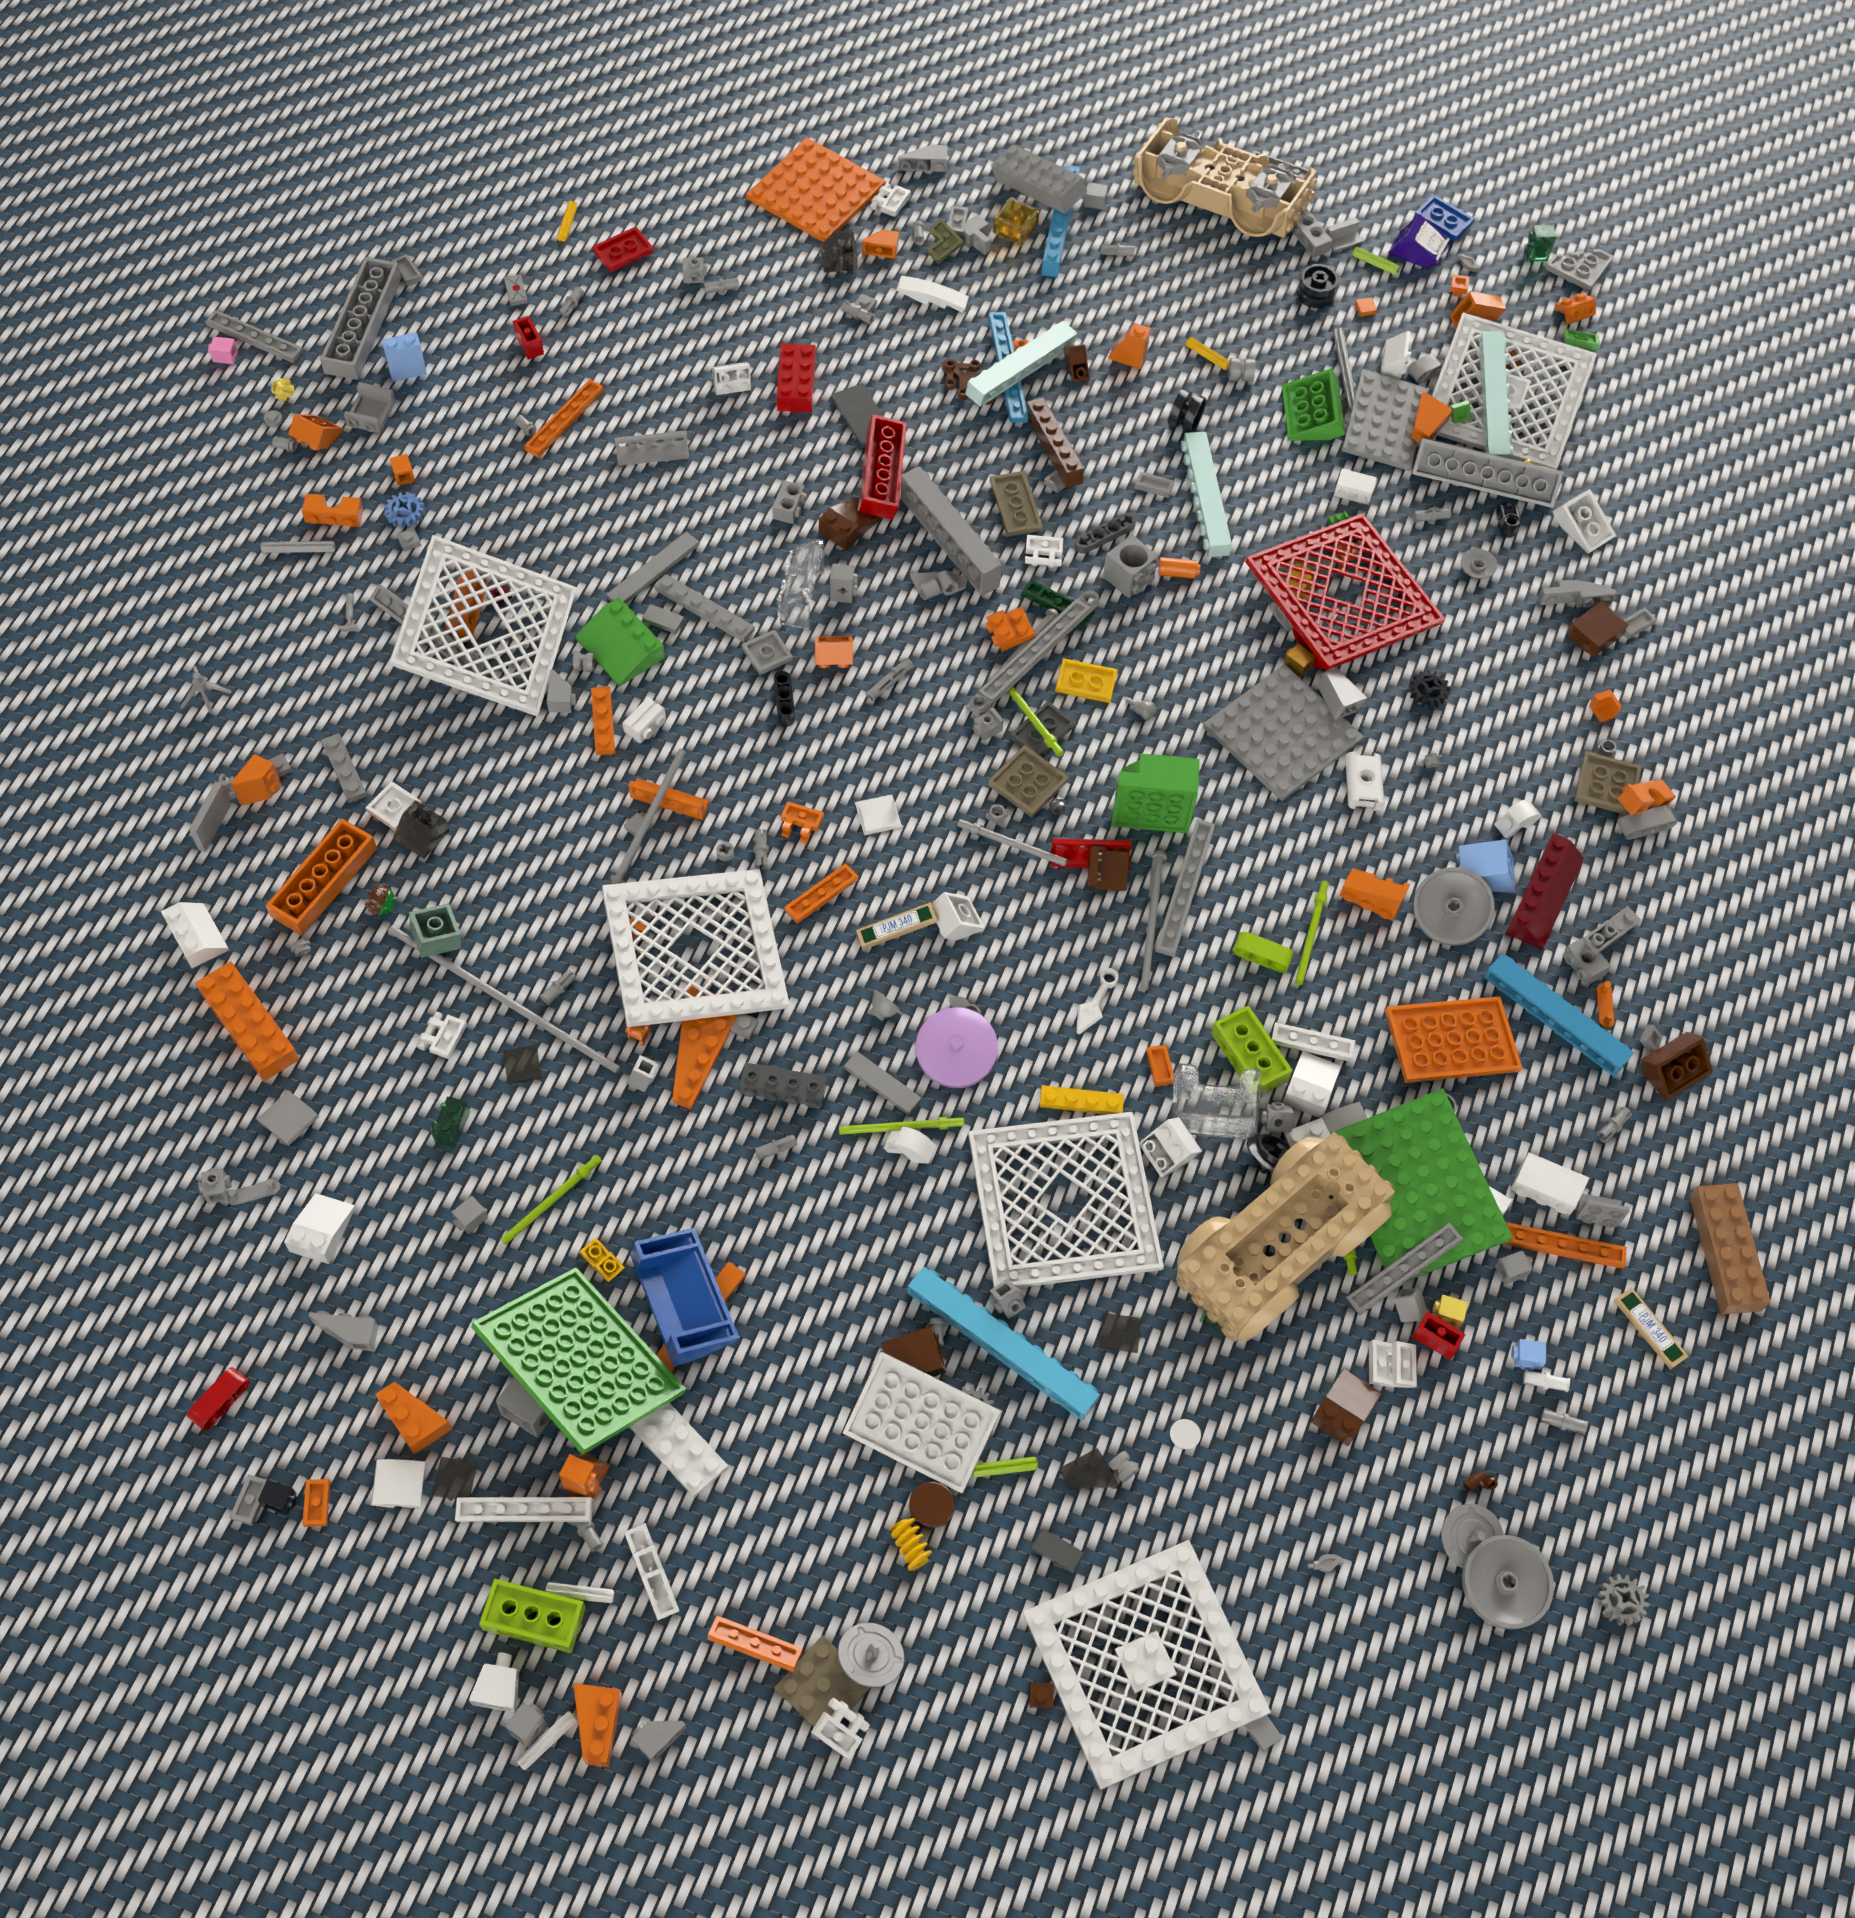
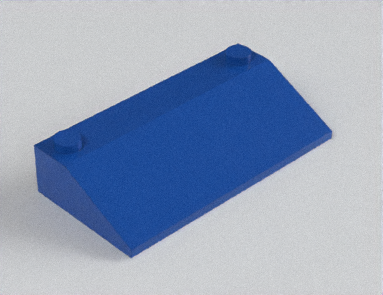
M695 1228L634 1242L630 1256L673 1366L695 1361L739 1340V1335Z

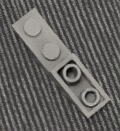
M1565 580L1558 581L1556 587L1542 588L1538 602L1539 605L1575 602L1577 608H1589L1596 606L1601 601L1606 605L1612 604L1617 592L1612 588L1596 583Z
M1627 906L1582 940L1595 954H1598L1636 926L1641 919Z

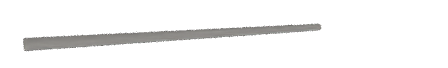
M393 925L389 927V933L418 950L414 938ZM440 954L428 956L614 1073L620 1070V1066Z

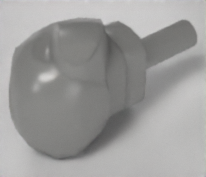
M1130 698L1126 699V702L1133 706V711L1141 715L1143 720H1149L1155 715L1156 707L1152 701H1142L1139 699L1135 702Z

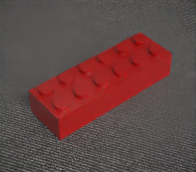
M872 414L867 427L858 512L890 520L894 519L899 506L906 422Z

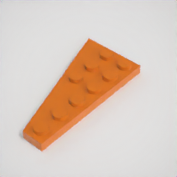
M693 986L687 991L693 997H696L700 992ZM739 1014L682 1021L672 1097L673 1103L692 1110Z

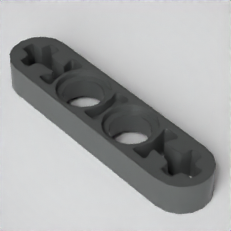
M1125 513L1078 536L1075 541V550L1078 553L1085 554L1132 531L1136 526V517L1131 513ZM1115 527L1118 531L1111 532L1109 528ZM1099 534L1103 538L1097 540L1093 536Z

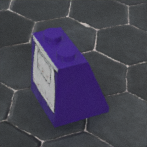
M1418 214L1399 232L1388 253L1429 269L1432 265H1437L1442 257L1440 255L1446 251L1448 247L1446 244L1449 238L1421 214Z

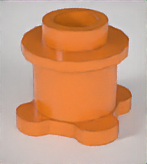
M651 1025L626 1027L625 1032L628 1033L627 1037L629 1039L639 1040L640 1045L643 1046L652 1029L650 1028Z

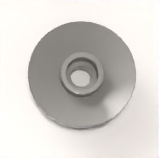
M1470 549L1463 554L1461 567L1469 576L1485 579L1491 577L1496 572L1497 560L1490 552L1484 549Z

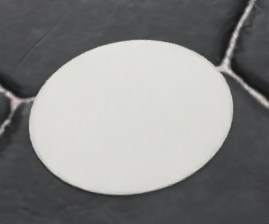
M1181 1419L1172 1425L1170 1437L1177 1447L1191 1449L1199 1443L1201 1432L1193 1421Z

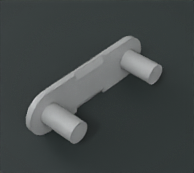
M269 1178L252 1186L236 1190L230 1189L228 1191L230 1200L227 1201L230 1205L243 1204L275 1195L280 1191L281 1186L277 1180Z

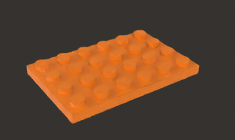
M1500 996L1388 1006L1384 1010L1405 1083L1520 1072L1523 1069Z

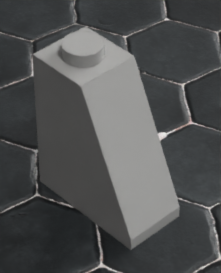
M1338 668L1325 671L1317 685L1335 720L1358 712L1367 699Z

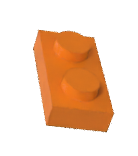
M329 1479L306 1480L302 1523L304 1527L327 1526L331 1483Z

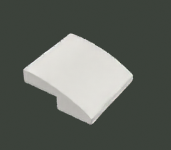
M1371 1340L1369 1342V1384L1402 1388L1417 1387L1416 1345L1399 1341L1388 1343Z
M395 1459L377 1460L371 1505L389 1508L401 1506L418 1509L421 1503L425 1462Z

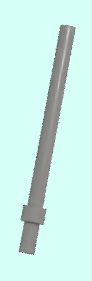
M962 819L958 821L957 826L971 831V834L985 836L1064 867L1067 864V859L983 828L981 824H972Z

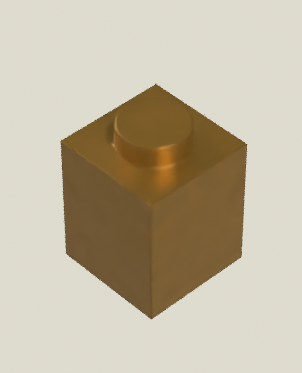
M1297 644L1293 649L1289 648L1285 653L1284 664L1302 678L1313 667L1316 656Z

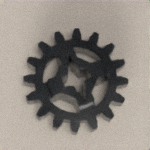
M1427 670L1426 674L1420 671L1419 676L1415 674L1410 681L1408 692L1411 693L1410 698H1416L1415 704L1420 702L1422 703L1421 707L1428 705V708L1431 709L1432 705L1438 708L1440 703H1445L1450 694V686H1447L1448 680L1443 681L1444 676H1437L1436 671L1434 674H1431L1430 670Z

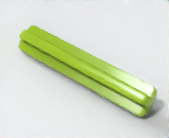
M1355 247L1353 250V257L1394 275L1399 271L1400 266L1359 247Z
M1036 1457L978 1463L972 1474L973 1477L1031 1471L1038 1468V1462Z

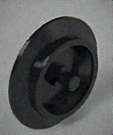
M1253 1134L1246 1142L1249 1153L1261 1165L1259 1171L1263 1174H1266L1267 1171L1273 1173L1279 1160L1291 1148L1284 1140L1271 1134Z

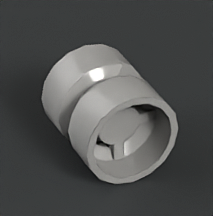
M1230 357L1228 380L1239 381L1241 378L1243 381L1253 382L1256 366L1255 359L1245 358L1242 361L1241 358Z

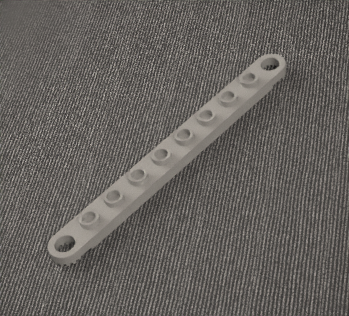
M1093 590L1085 591L1078 599L1072 602L991 678L975 696H972L970 699L971 710L978 714L984 713L1099 605L1097 592ZM1088 598H1093V599H1094L1093 601H1091V603H1090V601H1089V603H1088V601L1086 602V599H1088ZM977 702H983V703H984V704L980 705L981 707H979V706L977 707V705L975 706V703H977Z

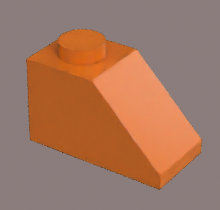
M882 229L864 238L862 241V254L895 259L899 246V232Z

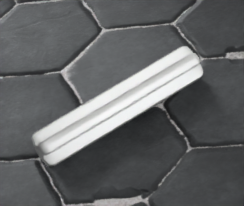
M551 1582L547 1583L546 1592L572 1599L612 1603L614 1600V1590Z
M570 1711L566 1712L517 1759L518 1765L523 1770H526L576 1723V1717Z

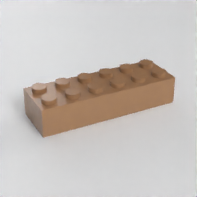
M1738 1183L1697 1186L1689 1197L1720 1315L1763 1311L1771 1302Z

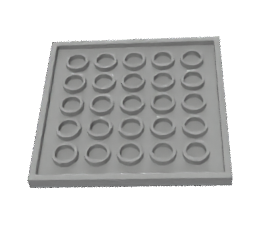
M1285 664L1203 724V728L1281 801L1285 800L1362 742L1364 738L1346 719L1340 718L1335 720L1325 700Z

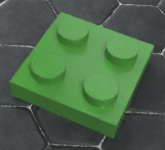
M1564 328V344L1581 347L1591 352L1593 350L1598 351L1600 346L1599 335Z

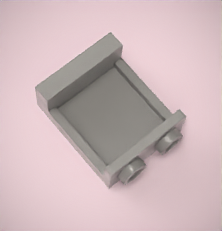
M359 382L357 386L359 395L351 411H345L344 413L346 425L369 432L381 433L396 402L393 390Z

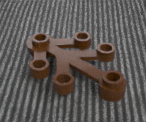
M953 359L944 360L941 368L944 374L947 375L945 388L947 390L955 389L956 381L953 379V376L956 375L959 378L958 398L966 400L968 398L965 394L967 390L966 384L971 378L977 377L980 373H964L961 370L977 372L980 369V362L978 360H971L970 363H958ZM994 398L987 402L986 405L992 404L994 402Z

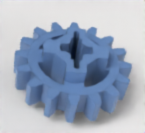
M400 492L398 497L392 495L393 500L388 499V505H384V512L388 522H393L394 527L399 524L402 529L404 525H407L408 528L411 527L410 524L412 523L417 525V520L422 521V516L425 515V507L421 498H416V494L409 496V492H406L405 495H402Z

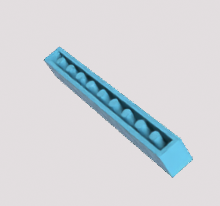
M923 1266L908 1285L907 1293L1081 1421L1085 1419L1097 1403L1100 1395L1093 1385L1082 1382L1075 1372L1064 1369L1057 1359L1049 1358L1039 1346L1031 1345L1027 1342L1024 1335L1019 1332H1013L1009 1329L1006 1322L991 1316L992 1314L987 1308L983 1306L980 1308L969 1295H962L951 1282L943 1281L939 1278L940 1276L936 1271L928 1270Z

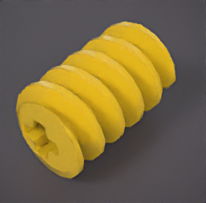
M915 1518L901 1520L888 1529L892 1531L891 1537L897 1539L895 1545L901 1547L899 1553L905 1555L903 1561L909 1563L907 1566L908 1571L918 1569L929 1562L927 1557L932 1553L931 1550H923L928 1545L927 1542H919L923 1538V1534H915L919 1530V1526H911Z

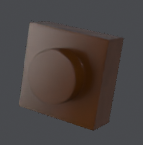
M1030 1683L1029 1708L1053 1709L1054 1684Z

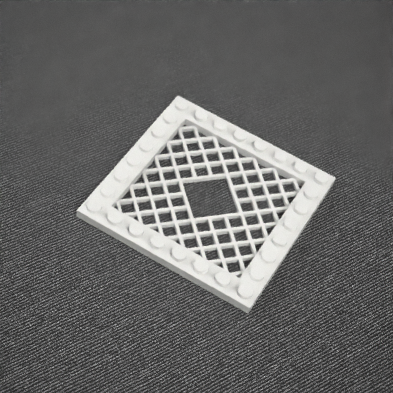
M432 535L389 665L538 716L549 681V673L554 665L577 587ZM454 564L458 571L450 574L446 566ZM443 569L447 576L439 578L441 570ZM472 570L476 578L468 581L464 573ZM461 575L464 583L456 585L453 577ZM491 577L494 585L486 587L483 579ZM449 579L453 587L445 590L441 582ZM479 581L483 589L475 592L471 584ZM509 584L513 591L505 594L501 586ZM436 585H438L441 592L434 594ZM467 586L471 594L463 596L459 589ZM497 588L501 596L493 598L489 591ZM455 590L460 598L452 601L447 593ZM527 590L531 598L523 600L519 593ZM486 593L489 600L482 603L477 595ZM515 594L519 602L511 605L507 597ZM444 595L448 603L439 605L436 597ZM474 597L478 605L470 607L466 599ZM545 597L549 604L541 607L537 599ZM504 599L508 607L499 609L496 601ZM432 600L436 607L429 609ZM462 601L466 609L458 612L454 604ZM533 601L537 609L529 611L526 603ZM492 603L509 634L478 646L461 615ZM522 605L526 613L518 616L514 608ZM450 606L455 614L446 617L442 609ZM550 608L547 617L543 610ZM510 610L514 618L506 620L502 613ZM439 611L442 619L434 621L430 613ZM540 612L544 620L536 622L532 615ZM427 615L431 623L423 626ZM457 617L461 625L453 628L449 620ZM529 617L532 624L524 627L520 619ZM517 621L521 629L513 632L509 624ZM445 622L449 630L441 632L437 624ZM546 623L542 633L539 625ZM433 626L437 634L429 637L425 629ZM535 627L539 635L531 638L527 630ZM464 628L468 636L459 639L455 631ZM422 632L426 639L418 641L420 633ZM523 632L528 640L520 643L516 635ZM452 633L456 641L448 644L444 636ZM512 637L516 645L508 647L504 639ZM440 638L444 646L435 648L432 640ZM541 639L537 648L534 641ZM471 640L474 648L466 650L462 642ZM500 641L504 649L496 652L492 644ZM428 642L432 650L424 653L419 645ZM530 643L534 651L526 654L522 646ZM458 644L463 652L454 655L450 647ZM489 646L493 654L485 657L481 649ZM519 648L523 656L514 658L511 650ZM447 649L451 657L443 660L438 652ZM477 651L481 659L473 661L469 653ZM507 652L511 660L503 663L499 655ZM432 654H435L436 657H437V659H434V658H431V657H428V656H429V655H432ZM465 655L469 663L461 666L457 658ZM536 655L534 663L532 664L529 657ZM495 657L499 665L491 668L487 660ZM525 659L529 667L521 670L517 662ZM453 660L456 666L448 664L447 662ZM484 662L488 670L480 673L475 665ZM514 664L518 672L509 674L506 666ZM472 667L474 672L465 669ZM502 668L506 676L498 679L494 671ZM531 670L529 679L527 680L524 673ZM490 673L493 679L485 677L484 675ZM520 675L525 683L516 686L512 678ZM506 680H509V682L511 683V685H508V684H505V683H502V682H503V681H506Z
M760 869L602 885L627 1027L789 1008L788 995ZM728 893H730L726 898H724V897H722L721 895H719V894H728ZM733 895L742 899L738 905L729 901ZM699 896H709V897H708L707 900H704L703 898H701V897H699ZM714 897L722 901L718 908L709 903ZM680 898H690V899H689L687 902H684V901L681 900ZM694 899L702 903L698 910L690 905ZM661 900H670L667 904L661 902ZM674 901L683 906L678 912L670 907ZM642 902H650L647 907L641 904ZM745 902H746L747 912H746L745 910L741 909V906H742ZM655 903L663 907L659 914L650 909ZM725 904L734 909L729 915L721 910ZM635 905L643 909L639 916L630 911ZM706 906L714 911L710 917L701 912ZM686 908L694 912L690 919L682 915ZM666 910L675 915L670 921L662 917ZM737 911L746 916L741 922L733 918ZM646 913L655 917L651 923L642 919ZM717 914L726 918L722 924L713 920ZM628 915L635 919L631 925L629 922ZM697 916L706 920L702 926L693 922ZM677 918L686 922L682 928L673 924ZM748 919L750 921L751 929L744 925ZM658 920L666 924L662 931L653 926ZM638 921L647 926L642 933L633 928ZM729 921L737 925L733 932L724 927ZM709 923L717 927L713 934L705 929ZM689 925L721 944L700 970L668 951ZM670 927L678 932L674 938L665 934ZM740 928L749 933L745 939L736 934ZM650 929L658 934L654 940L645 936ZM721 930L729 935L725 941L717 937ZM632 933L638 936L634 942L632 938ZM752 935L755 946L748 942ZM661 937L670 941L665 948L656 943ZM732 938L741 942L737 948L728 944ZM641 939L649 943L645 950L637 946ZM744 945L753 950L748 956L740 952ZM653 946L661 951L657 957L648 953ZM724 947L733 952L729 958L720 954ZM635 950L641 953V955L637 959ZM755 953L757 954L758 962L751 959ZM664 954L673 958L668 965L660 960ZM736 954L745 959L740 966L731 961ZM644 956L653 961L648 967L640 963ZM716 957L724 961L720 968L711 963ZM676 961L685 966L680 973L672 968ZM747 962L756 966L752 973L743 968ZM656 963L665 968L660 975L651 970ZM728 964L737 969L732 976L723 971ZM708 966L717 971L712 978L703 973ZM638 967L644 970L641 976H639ZM687 969L696 973L692 980L683 975ZM759 970L761 972L762 980L755 976V974ZM668 971L676 975L672 982L663 978ZM739 972L748 976L744 983L735 978ZM648 973L656 978L652 984L643 980ZM719 974L728 978L724 985L715 980ZM700 976L708 981L704 987L695 983ZM680 978L688 983L683 990L675 985ZM751 979L760 984L756 990L747 986ZM659 981L668 985L663 992L655 988ZM731 982L740 986L735 993L727 988ZM641 984L648 988L644 993L642 992ZM711 984L720 988L716 995L707 990ZM691 986L700 991L696 997L687 993ZM671 988L680 993L675 1000L666 995ZM651 990L659 995L655 1002L646 997Z
M1133 1112L969 1131L968 1136L993 1287L1006 1279L1015 1287L1022 1288L1163 1270L1164 1265ZM1101 1138L1097 1143L1092 1140V1139ZM1105 1138L1114 1143L1110 1151L1100 1145ZM1085 1140L1094 1146L1089 1154L1080 1148ZM1072 1141H1080L1077 1145L1072 1143ZM1059 1143L1056 1148L1051 1144ZM1064 1143L1073 1148L1068 1156L1059 1150ZM1044 1145L1053 1151L1048 1158L1038 1153ZM1030 1146H1038V1148L1034 1150ZM1018 1148L1015 1153L1010 1149ZM1023 1148L1032 1153L1027 1161L1018 1156ZM1116 1148H1118L1119 1158L1112 1154ZM1097 1149L1106 1154L1101 1162L1092 1157ZM1003 1150L1012 1156L1007 1163L997 1158ZM1076 1151L1086 1157L1081 1164L1071 1159ZM1055 1154L1065 1159L1060 1167L1051 1162ZM1035 1156L1044 1161L1039 1169L1030 1164ZM1109 1157L1118 1162L1114 1170L1104 1165ZM1014 1159L1024 1164L1018 1172L1009 1166ZM1088 1160L1098 1165L1093 1173L1083 1167ZM995 1162L1003 1167L998 1174ZM1068 1162L1077 1167L1072 1175L1063 1170ZM1047 1164L1057 1170L1051 1178L1042 1172ZM1026 1167L1036 1173L1031 1180L1021 1175ZM1120 1167L1123 1177L1116 1173ZM1100 1168L1110 1173L1105 1181L1096 1176ZM1006 1169L1015 1175L1010 1183L1000 1177ZM1080 1170L1089 1176L1084 1184L1075 1178ZM1059 1173L1093 1195L1071 1225L1037 1203L1038 1199ZM1039 1175L1048 1181L1042 1189L1033 1183ZM1113 1176L1122 1182L1117 1190L1107 1184ZM1018 1178L1027 1183L1022 1191L1013 1186ZM1092 1178L1101 1184L1096 1192L1087 1187ZM998 1181L1006 1186L1001 1194ZM1124 1185H1125L1127 1197H1126L1125 1195H1123L1122 1193H1120V1191H1121V1189L1124 1187ZM1030 1186L1039 1192L1034 1200L1024 1194ZM1104 1187L1114 1193L1109 1200L1099 1195ZM1009 1189L1018 1194L1013 1202L1004 1197ZM1116 1196L1126 1201L1121 1209L1111 1203ZM1021 1197L1031 1203L1025 1211L1016 1205ZM1096 1198L1105 1204L1100 1212L1090 1206ZM1002 1201L1009 1205L1005 1213L1003 1212ZM1128 1205H1129L1130 1215H1131V1216H1129L1128 1214H1126V1213L1124 1212V1210L1126 1209V1207H1127ZM1033 1206L1042 1211L1038 1219L1028 1214ZM1108 1206L1117 1212L1113 1220L1103 1215ZM1012 1208L1022 1214L1016 1222L1007 1216ZM1087 1209L1097 1215L1091 1223L1082 1217ZM1046 1214L1055 1220L1050 1228L1040 1222ZM1120 1215L1130 1221L1125 1229L1115 1223ZM1024 1217L1034 1222L1029 1230L1019 1225ZM1099 1218L1109 1223L1104 1231L1094 1225ZM1005 1220L1013 1225L1012 1228L1008 1231V1233L1006 1230ZM1079 1220L1088 1226L1083 1234L1073 1228ZM1057 1223L1067 1228L1062 1236L1053 1231ZM1037 1225L1046 1231L1041 1239L1031 1233ZM1131 1225H1133L1134 1235L1128 1232ZM1112 1226L1121 1232L1116 1240L1106 1234ZM1016 1228L1025 1233L1020 1242L1010 1236ZM1091 1229L1100 1234L1095 1243L1086 1237ZM1070 1231L1080 1237L1074 1245L1065 1240ZM1049 1234L1058 1239L1053 1248L1043 1242ZM1124 1234L1134 1241L1129 1248L1119 1243ZM1028 1236L1037 1242L1032 1250L1023 1245ZM1103 1237L1113 1243L1108 1251L1098 1245ZM1008 1240L1016 1244L1011 1253ZM1082 1240L1092 1246L1086 1254L1077 1248ZM1061 1242L1071 1248L1066 1256L1056 1251ZM1040 1245L1050 1251L1044 1259L1035 1253ZM1137 1245V1250H1132ZM1115 1246L1123 1250L1122 1252L1111 1253ZM1019 1248L1028 1253L1023 1262L1014 1256ZM1094 1249H1097L1102 1253L1098 1255H1090ZM1074 1251L1082 1256L1069 1258ZM1052 1254L1060 1258L1048 1261ZM1032 1256L1038 1261H1040L1034 1263H1027ZM1012 1260L1018 1263V1265H1012Z

